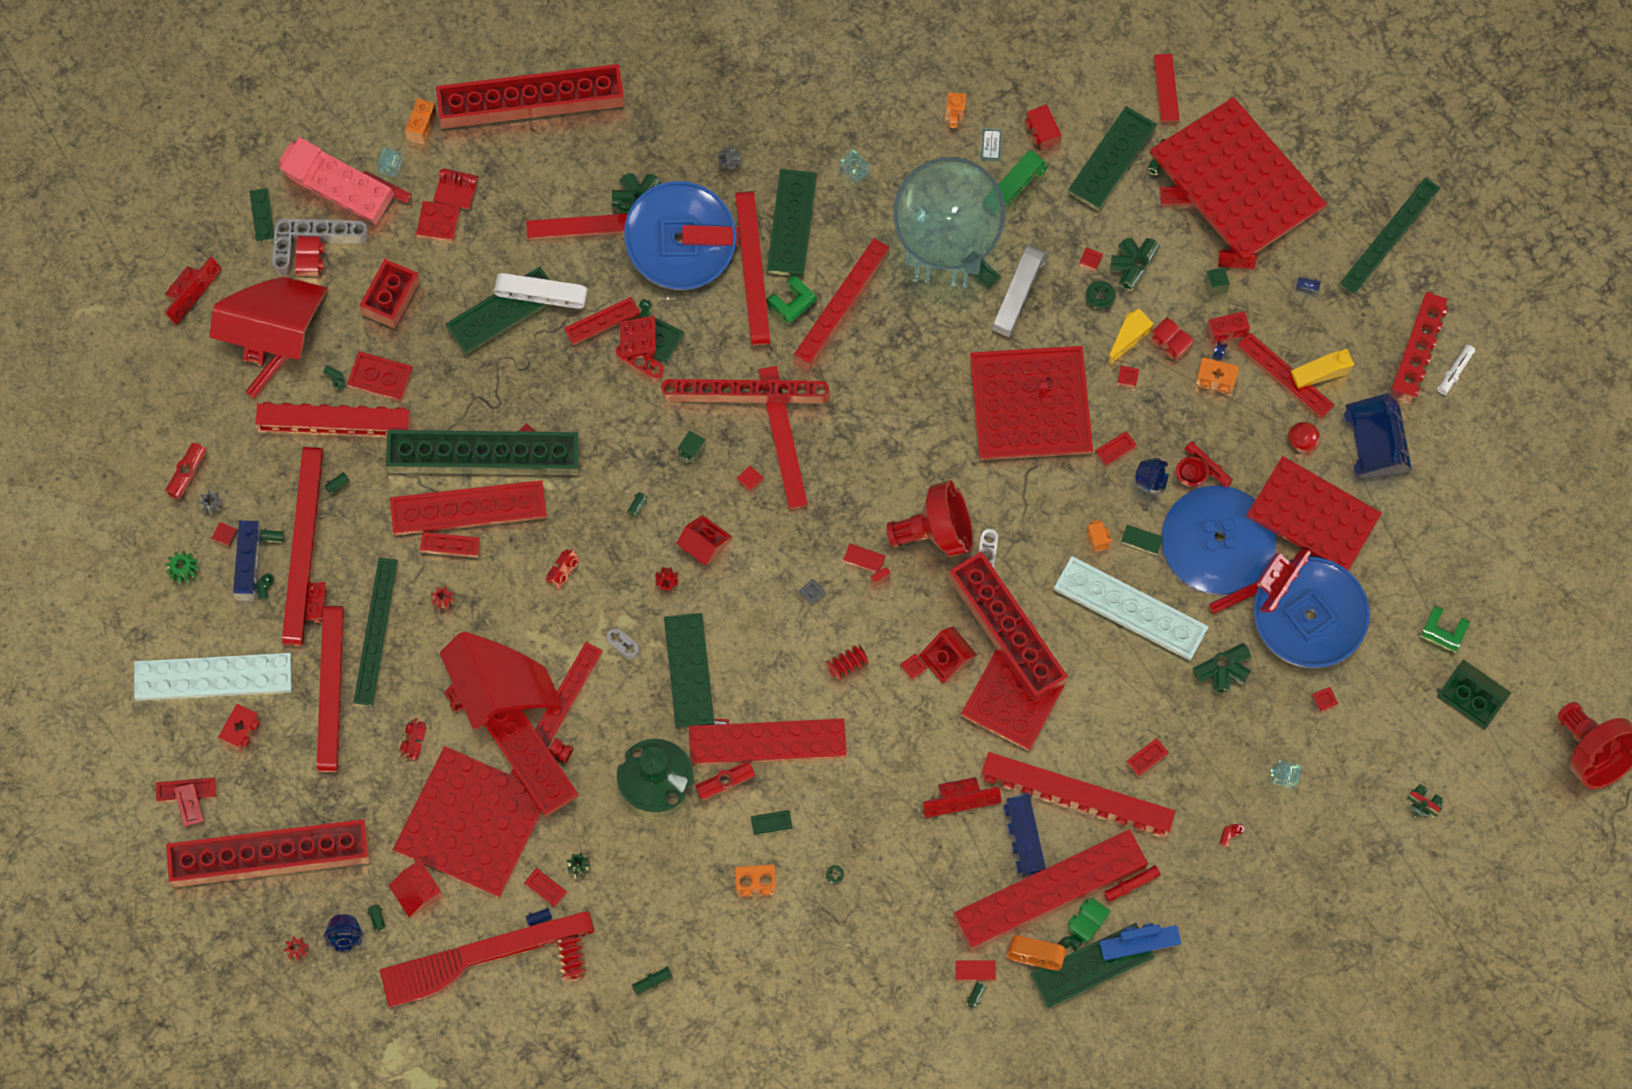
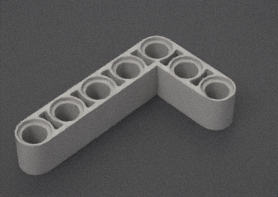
M280 219L276 222L272 258L274 270L279 276H286L291 272L293 242H297V236L320 237L321 242L361 244L368 239L367 227L364 222L353 220ZM284 228L288 229L286 232H280ZM301 229H307L304 233L299 232ZM321 229L326 230L324 233H318ZM338 230H344L341 234L336 233ZM358 230L363 231L361 234H355ZM283 245L287 246L285 249H279ZM280 263H286L283 267L278 266Z
M1034 245L1026 247L993 324V331L1010 337L1038 270L1044 267L1048 259V251Z

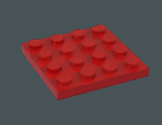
M996 649L960 716L1030 752L1065 684L1034 703Z

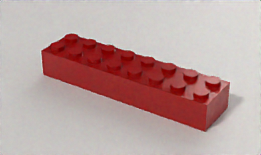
M982 551L949 571V580L1034 703L1066 684L1068 675Z

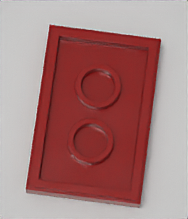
M358 351L347 387L401 402L413 366Z

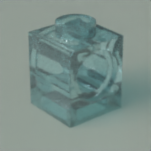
M383 147L376 162L378 172L396 178L403 163L401 153Z
M854 149L840 160V169L854 183L859 179L863 180L868 175L869 164ZM858 166L859 169H852L851 167Z
M1279 760L1277 766L1273 765L1271 776L1274 777L1273 784L1296 789L1302 765Z

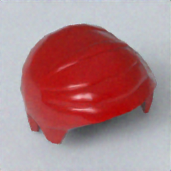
M1299 422L1290 428L1288 439L1293 448L1297 449L1301 454L1308 455L1315 452L1319 446L1320 433L1313 424Z
M1189 456L1182 459L1176 466L1178 480L1188 487H1198L1208 478L1209 467L1200 458Z

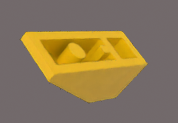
M1139 308L1135 312L1130 311L1125 316L1124 323L1110 352L1109 364H1112L1153 330V322Z
M1344 349L1292 370L1291 374L1297 388L1348 375L1354 367V363L1348 349Z

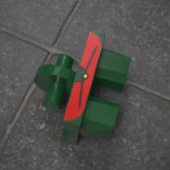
M1421 784L1414 790H1411L1406 800L1413 803L1410 809L1416 812L1414 818L1417 819L1421 815L1427 819L1429 814L1437 818L1443 809L1441 806L1444 798L1435 794L1431 801L1424 797L1428 789Z

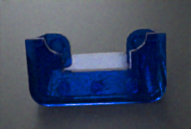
M1389 393L1345 405L1346 411L1344 416L1346 422H1350L1353 426L1359 456L1356 464H1354L1356 475L1366 478L1410 472L1412 466L1402 413L1397 400Z

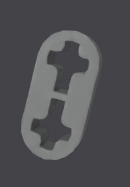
M614 628L607 633L608 644L624 658L632 660L638 656V644L623 631ZM612 635H619L621 643L617 640L612 641ZM624 645H626L628 648H631L633 646L634 653H627V649Z

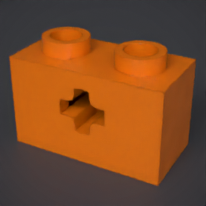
M1202 357L1195 384L1204 389H1216L1224 394L1232 393L1239 366Z

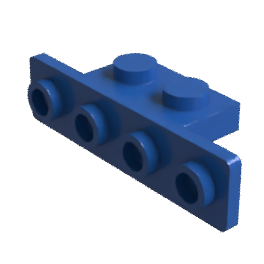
M1148 923L1139 929H1135V927L1125 928L1119 937L1100 941L1103 959L1106 961L1181 945L1178 927L1174 925L1161 928L1160 924Z

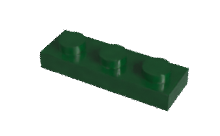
M268 188L251 190L249 193L256 243L274 242V227Z

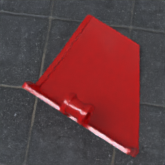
M284 276L247 287L215 303L209 337L244 346L243 361L246 363L250 361L258 363V366H263L266 361L267 352L299 360L302 354L305 331L325 297L328 287Z
M464 631L456 635L440 651V656L453 683L446 689L444 695L449 699L452 711L465 710L473 729H479L498 712L530 708H557L562 705L546 667L505 645Z

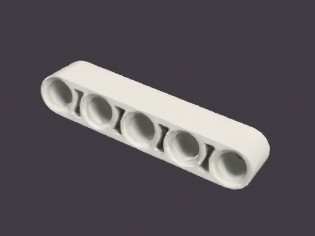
M505 273L497 274L494 294L499 297L577 309L584 308L588 291L585 286Z

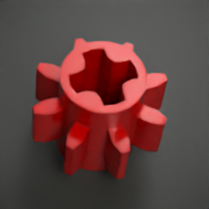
M661 567L660 573H655V585H659L662 591H672L673 585H678V572H674L672 567Z
M447 586L444 589L436 587L437 591L431 593V597L434 599L431 601L432 606L437 605L438 611L441 608L449 610L448 606L455 603L454 599L451 598L454 596L453 591L448 592Z
M293 936V940L290 942L285 941L288 948L283 951L286 954L290 953L288 956L290 961L296 958L300 962L302 956L307 957L305 949H308L309 946L308 944L303 945V937L298 940ZM296 945L299 947L298 952H294V946Z

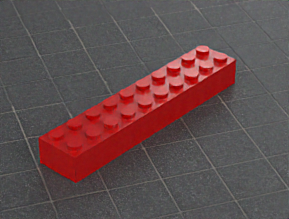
M619 64L436 86L441 129L624 107Z
M364 819L166 844L168 878L172 888L370 863L367 825Z
M1128 829L954 912L953 920L971 953L1145 870L1148 862L1131 830Z

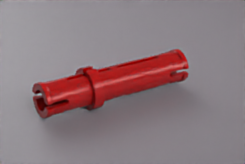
M1193 441L1187 444L1184 450L1191 456L1205 461L1209 467V475L1212 478H1216L1224 488L1233 482V478L1222 470V466L1220 464L1217 465Z
M1154 865L1128 880L1118 882V885L1104 891V896L1111 903L1115 899L1127 896L1134 889L1160 877L1161 873L1158 867Z

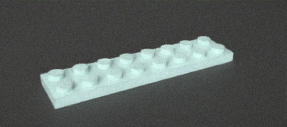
M1071 556L1054 587V591L1189 661L1194 656L1209 627Z
M291 653L134 661L135 701L292 692Z

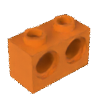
M417 98L405 128L407 140L425 144L437 113L435 103Z
M775 865L735 867L737 895L751 897L753 894L770 896L772 893H776ZM767 877L771 882L768 885H763L760 880ZM743 879H749L751 884L743 886L740 882Z

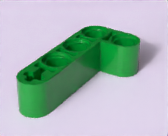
M1029 150L991 191L983 203L996 215H1000L1035 176L1039 178L1045 173L1049 165L1034 150Z

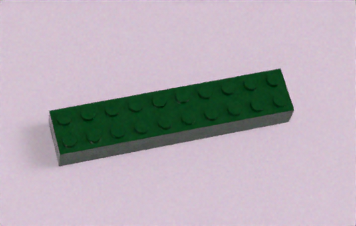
M387 430L386 469L387 473L579 475V433Z

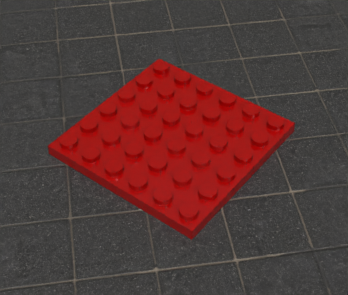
M1083 346L970 352L979 461L1093 454ZM1042 379L1048 380V392L1044 394L1040 392V380Z
M444 746L392 850L413 861L421 860L425 866L500 899L542 811L519 778Z

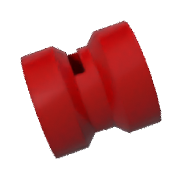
M556 738L548 750L553 757L558 758L559 762L566 764L573 753L574 747L564 745L562 740Z

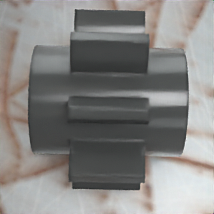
M723 147V151L719 152L718 162L722 165L723 169H735V165L740 164V153L736 150V147Z
M208 490L207 494H201L202 501L198 502L199 507H203L202 512L204 514L209 512L213 516L214 512L221 511L219 505H222L223 501L218 499V492L213 494Z

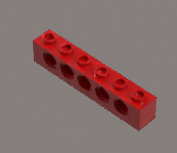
M1426 291L1389 396L1411 403L1413 397L1417 398L1420 387H1417L1418 382L1423 381L1426 371H1423L1424 365L1428 366L1432 356L1429 354L1430 348L1434 349L1437 339L1434 338L1436 332L1440 333L1443 322H1440L1441 317L1446 316L1449 306H1446L1447 298ZM1428 313L1434 314L1435 318L1429 317ZM1422 330H1428L1430 334H1425ZM1416 346H1422L1424 350H1419ZM1410 362H1416L1418 366L1415 367ZM1405 378L1411 379L1413 383L1406 382Z

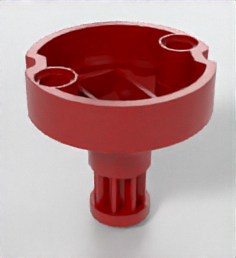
M952 480L929 487L922 513L912 515L909 519L887 523V535L894 548L917 540L919 542L930 539L941 551L946 552L950 558L970 553L973 549V529L969 511L960 489L956 488Z
M1577 702L1568 703L1560 710L1557 721L1562 726H1566L1573 733V738L1578 742L1571 757L1570 769L1587 788L1600 789L1609 786L1622 778L1632 768V723L1628 719L1615 718L1598 724L1583 712L1581 705Z

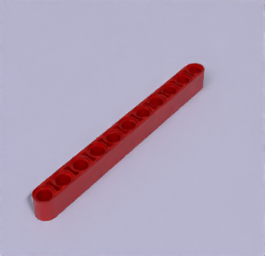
M303 447L282 645L303 646L306 624L304 617L308 583H310L323 448Z

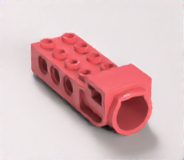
M298 137L297 141L290 142L280 159V170L289 179L375 226L395 195L390 187L328 155L321 148Z

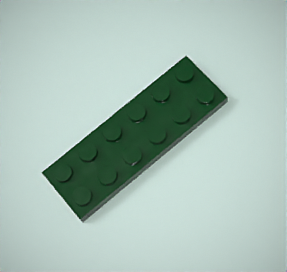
M1125 106L1073 181L1067 193L1099 211L1152 135L1157 124Z
M780 169L767 273L804 277L817 173Z
M540 266L525 275V277L550 280ZM493 294L445 323V326L464 354L468 355L550 304L504 298Z
M702 613L664 617L675 727L676 729H686L689 726L715 725Z
M1137 923L1128 926L1135 927V929H1139ZM1123 929L1065 956L1060 970L1039 968L1031 972L1030 976L1047 1010L1153 960L1155 958L1154 955L1149 951L1105 961L1100 941L1119 937L1120 933L1123 932Z

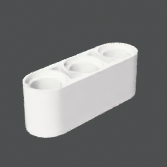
M987 529L982 532L978 553L982 551L984 555L991 558L989 562L994 568L998 534L995 530ZM990 537L994 542L987 543L984 539Z

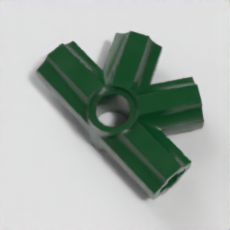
M634 173L625 174L619 179V183L624 190H612L611 207L620 206L618 204L619 201L634 204L637 198L650 188L661 184V181L657 176L647 174L640 184Z
M1128 237L1118 244V248L1123 255L1111 256V272L1124 273L1119 281L1123 289L1133 291L1142 275L1146 273L1148 265L1160 248L1157 241L1152 238H1146L1139 249L1133 238ZM1136 263H1141L1143 266H1138Z
M1243 642L1225 652L1216 654L1215 657L1192 668V671L1200 684L1213 678V692L1226 693L1230 692V679L1240 685L1245 683L1251 670L1240 663L1250 659L1252 656L1247 645ZM1224 660L1227 665L1219 666L1217 661Z

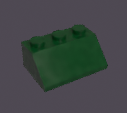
M1463 659L1437 696L1486 729L1511 695V692Z

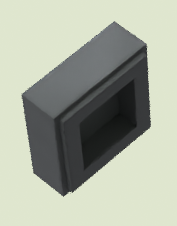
M814 579L810 580L799 590V594L811 606L826 594L825 590Z

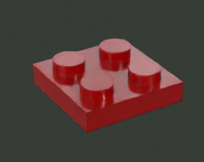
M423 201L416 237L453 243L460 206Z

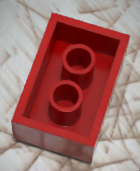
M384 258L359 305L361 315L395 329L420 283L419 274Z

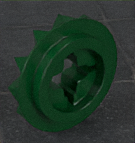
M1095 281L1086 290L1088 304H1091L1094 308H1101L1103 310L1106 307H1110L1115 301V289L1106 281ZM1097 292H1099L1100 294L1105 293L1103 297L1104 299H1102L1101 297L1096 298Z

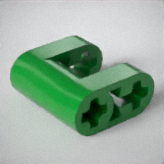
M794 275L786 281L789 289L796 295L789 304H786L774 293L766 299L768 306L789 325L817 301L816 295Z
M1435 605L1420 637L1456 653L1470 621L1461 617L1454 633L1437 626L1444 609Z

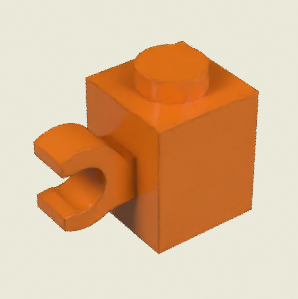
M948 92L945 118L950 119V128H957V121L964 118L966 94Z

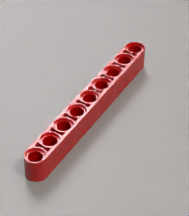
M754 191L735 192L751 346L770 345Z
M666 379L661 384L662 395L669 402L822 404L830 399L829 385L825 381ZM669 388L675 389L671 393L666 392ZM688 388L693 389L691 393L685 392V390ZM705 389H712L710 393L703 392ZM725 389L731 390L729 393L722 392ZM744 389H749V390H750V391H749L748 393H746V394H744V393L741 392V391L744 390ZM763 389L769 390V392L766 394L760 393V391ZM780 390H788L785 394L779 393ZM800 390L807 391L805 394L798 393ZM819 390L826 391L824 394L817 393Z
M323 606L317 772H338L344 627L343 606Z

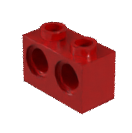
M1245 311L1209 319L1206 330L1211 345L1246 337L1250 326Z

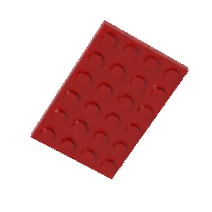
M1282 456L1246 517L1303 550L1309 549L1311 551L1310 554L1335 562L1349 570L1382 512Z

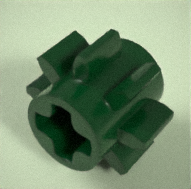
M582 852L577 855L572 854L571 860H566L569 866L567 868L568 874L573 872L575 878L578 876L585 877L586 871H591L589 857L584 858Z

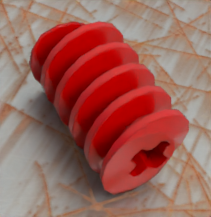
M858 644V647L852 646V652L847 649L845 650V655L839 653L838 659L832 657V663L829 660L825 661L826 668L833 679L837 677L840 681L842 680V673L848 677V670L855 673V666L861 670L862 662L866 666L869 665L867 655L860 644Z
M567 937L557 940L559 942L557 947L561 950L558 954L562 958L560 965L563 966L561 972L563 973L562 980L564 981L581 979V974L586 972V969H580V966L585 965L584 961H579L580 958L584 957V954L578 953L579 950L583 949V946L577 945V943L582 941L581 938Z

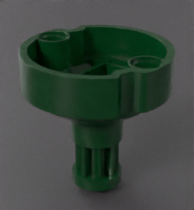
M647 739L636 743L625 752L624 764L618 765L617 785L620 796L631 810L642 816L659 818L675 813L685 805V795L693 789V767L689 757L678 745L667 740ZM636 752L642 753L641 756L637 758L633 757V754ZM671 797L678 800L676 804H669L667 801Z

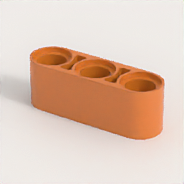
M1016 935L1012 937L1006 956L1015 962L1057 971L1063 965L1067 950L1059 944Z

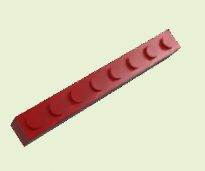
M873 238L793 354V363L810 372L889 257L890 247Z
M263 402L262 404L257 403L255 426L257 432L387 437V430H410L411 414L410 410L404 407L388 409L384 406L369 408L363 405L358 407L339 405L334 407L328 404L312 406L308 403L293 405L287 402L282 404Z

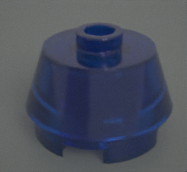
M1160 458L1142 460L1135 473L1137 487L1150 495H1160L1161 488L1165 489L1169 474L1165 473V467L1168 466V463Z
M340 914L329 920L324 933V940L326 941V946L334 947L336 952L352 951L353 946H360L362 944L364 933L354 916Z

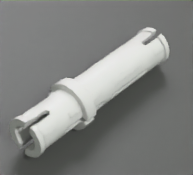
M1471 345L1464 346V349L1449 371L1444 373V378L1437 387L1439 393L1447 395L1452 385L1457 383L1459 380L1458 376L1476 351Z

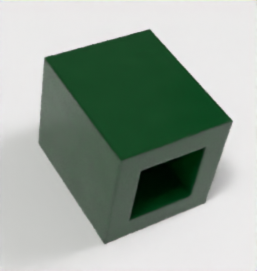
M1225 267L1206 271L1204 282L1209 297L1227 293L1230 282Z
M689 430L677 448L679 458L686 463L691 462L695 464L706 447V439Z

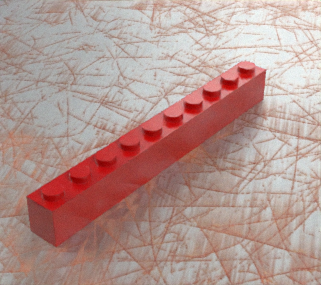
M991 752L987 753L980 779H984L985 783L991 785L995 783L1000 784L1006 790H1019L1021 794L1026 796H1038L1040 800L1045 802H1057L1059 806L1064 808H1076L1078 812L1083 814L1092 813L1102 820L1111 819L1121 826L1130 825L1140 832L1149 831L1159 838L1168 837L1176 810Z

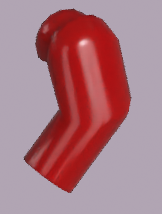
M1233 823L1224 827L1219 845L1228 847L1231 838L1244 832V826L1240 823Z

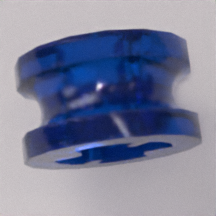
M1219 341L1213 357L1218 356L1222 360L1228 344L1222 345Z

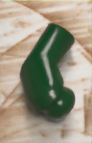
M642 299L639 303V307L642 309L639 318L649 317L652 303L650 300Z
M327 365L324 368L323 374L332 378V385L335 389H342L345 385L343 373Z
M271 573L264 574L256 583L260 602L268 600L267 589L274 581V576Z
M1073 935L1063 937L1057 944L1065 948L1072 946L1074 949H1078L1082 945V941L1078 939V936Z

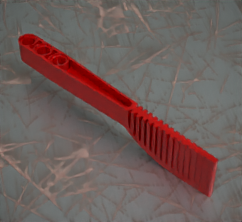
M590 912L573 914L463 945L452 950L449 949L448 951L438 952L437 954L379 969L388 1007L392 1008L431 997L452 985L470 966L545 947L544 944L559 943L557 940L562 938H578L585 936V933L588 935L592 934L595 930Z

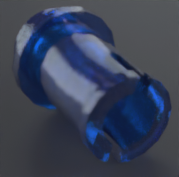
M1299 276L1297 288L1310 290L1313 293L1319 292L1321 281H1318L1317 278L1313 280Z
M547 907L535 913L529 912L525 918L530 927L551 920L552 916Z

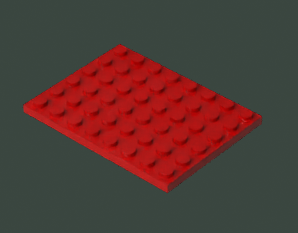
M1232 97L1156 145L1149 152L1242 262L1327 206L1324 199L1235 97Z

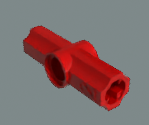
M196 442L191 443L183 459L176 465V471L165 489L166 494L172 498L181 499L188 484L196 476V470L207 452L206 448ZM189 468L190 471L188 473H182L183 469Z
M746 761L729 770L720 771L716 776L696 784L695 788L700 799L704 801L721 792H728L734 786L754 778L755 773L749 761ZM726 777L731 781L728 784H722L720 780Z

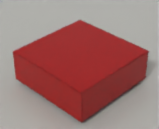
M1086 247L1079 266L1096 272L1103 253Z
M1121 365L1117 385L1136 388L1139 369Z
M752 466L746 468L737 477V481L750 493L764 480V477Z
M219 522L211 539L214 542L230 547L238 530Z
M885 567L873 574L870 581L873 588L889 580L891 572Z
M916 653L900 664V667L911 680H914L927 670L926 665Z
M1331 687L1312 694L1320 713L1338 706Z

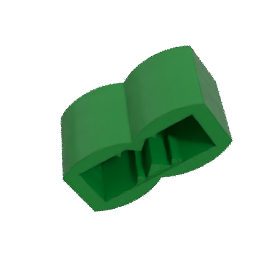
M1093 897L1089 901L1085 899L1079 907L1081 912L1078 916L1074 914L1067 923L1069 925L1068 932L1078 936V939L1086 945L1111 913L1108 908Z

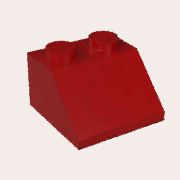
M701 515L685 526L676 544L683 551L694 556L698 562L708 565L717 558L733 536L704 515Z
M952 626L941 630L919 656L944 684L965 669L975 659L977 654L956 628Z
M421 860L404 869L388 885L409 919L443 898L441 890Z

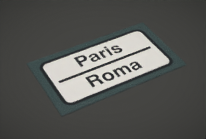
M982 128L980 160L1001 161L1002 129Z

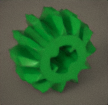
M182 551L181 555L175 552V557L169 556L168 560L170 562L165 563L167 568L166 574L171 576L170 579L172 581L177 580L179 584L182 583L183 579L189 583V577L195 578L194 572L199 570L196 566L198 564L197 559H193V554L191 553L186 555L185 551ZM184 565V569L180 570L179 566Z

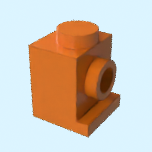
M1096 520L1091 522L1086 532L1092 551L1096 552L1111 548L1113 540L1110 538L1108 528L1104 527L1103 521Z

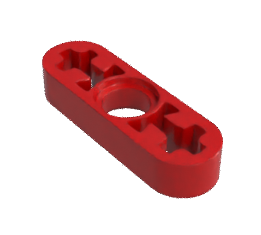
M620 344L616 347V358L652 381H659L663 378L664 367L656 360L647 357L646 354L631 356V361H629L630 356L620 357ZM637 358L645 360L643 366H637L634 362ZM651 369H659V374L655 373L653 375Z

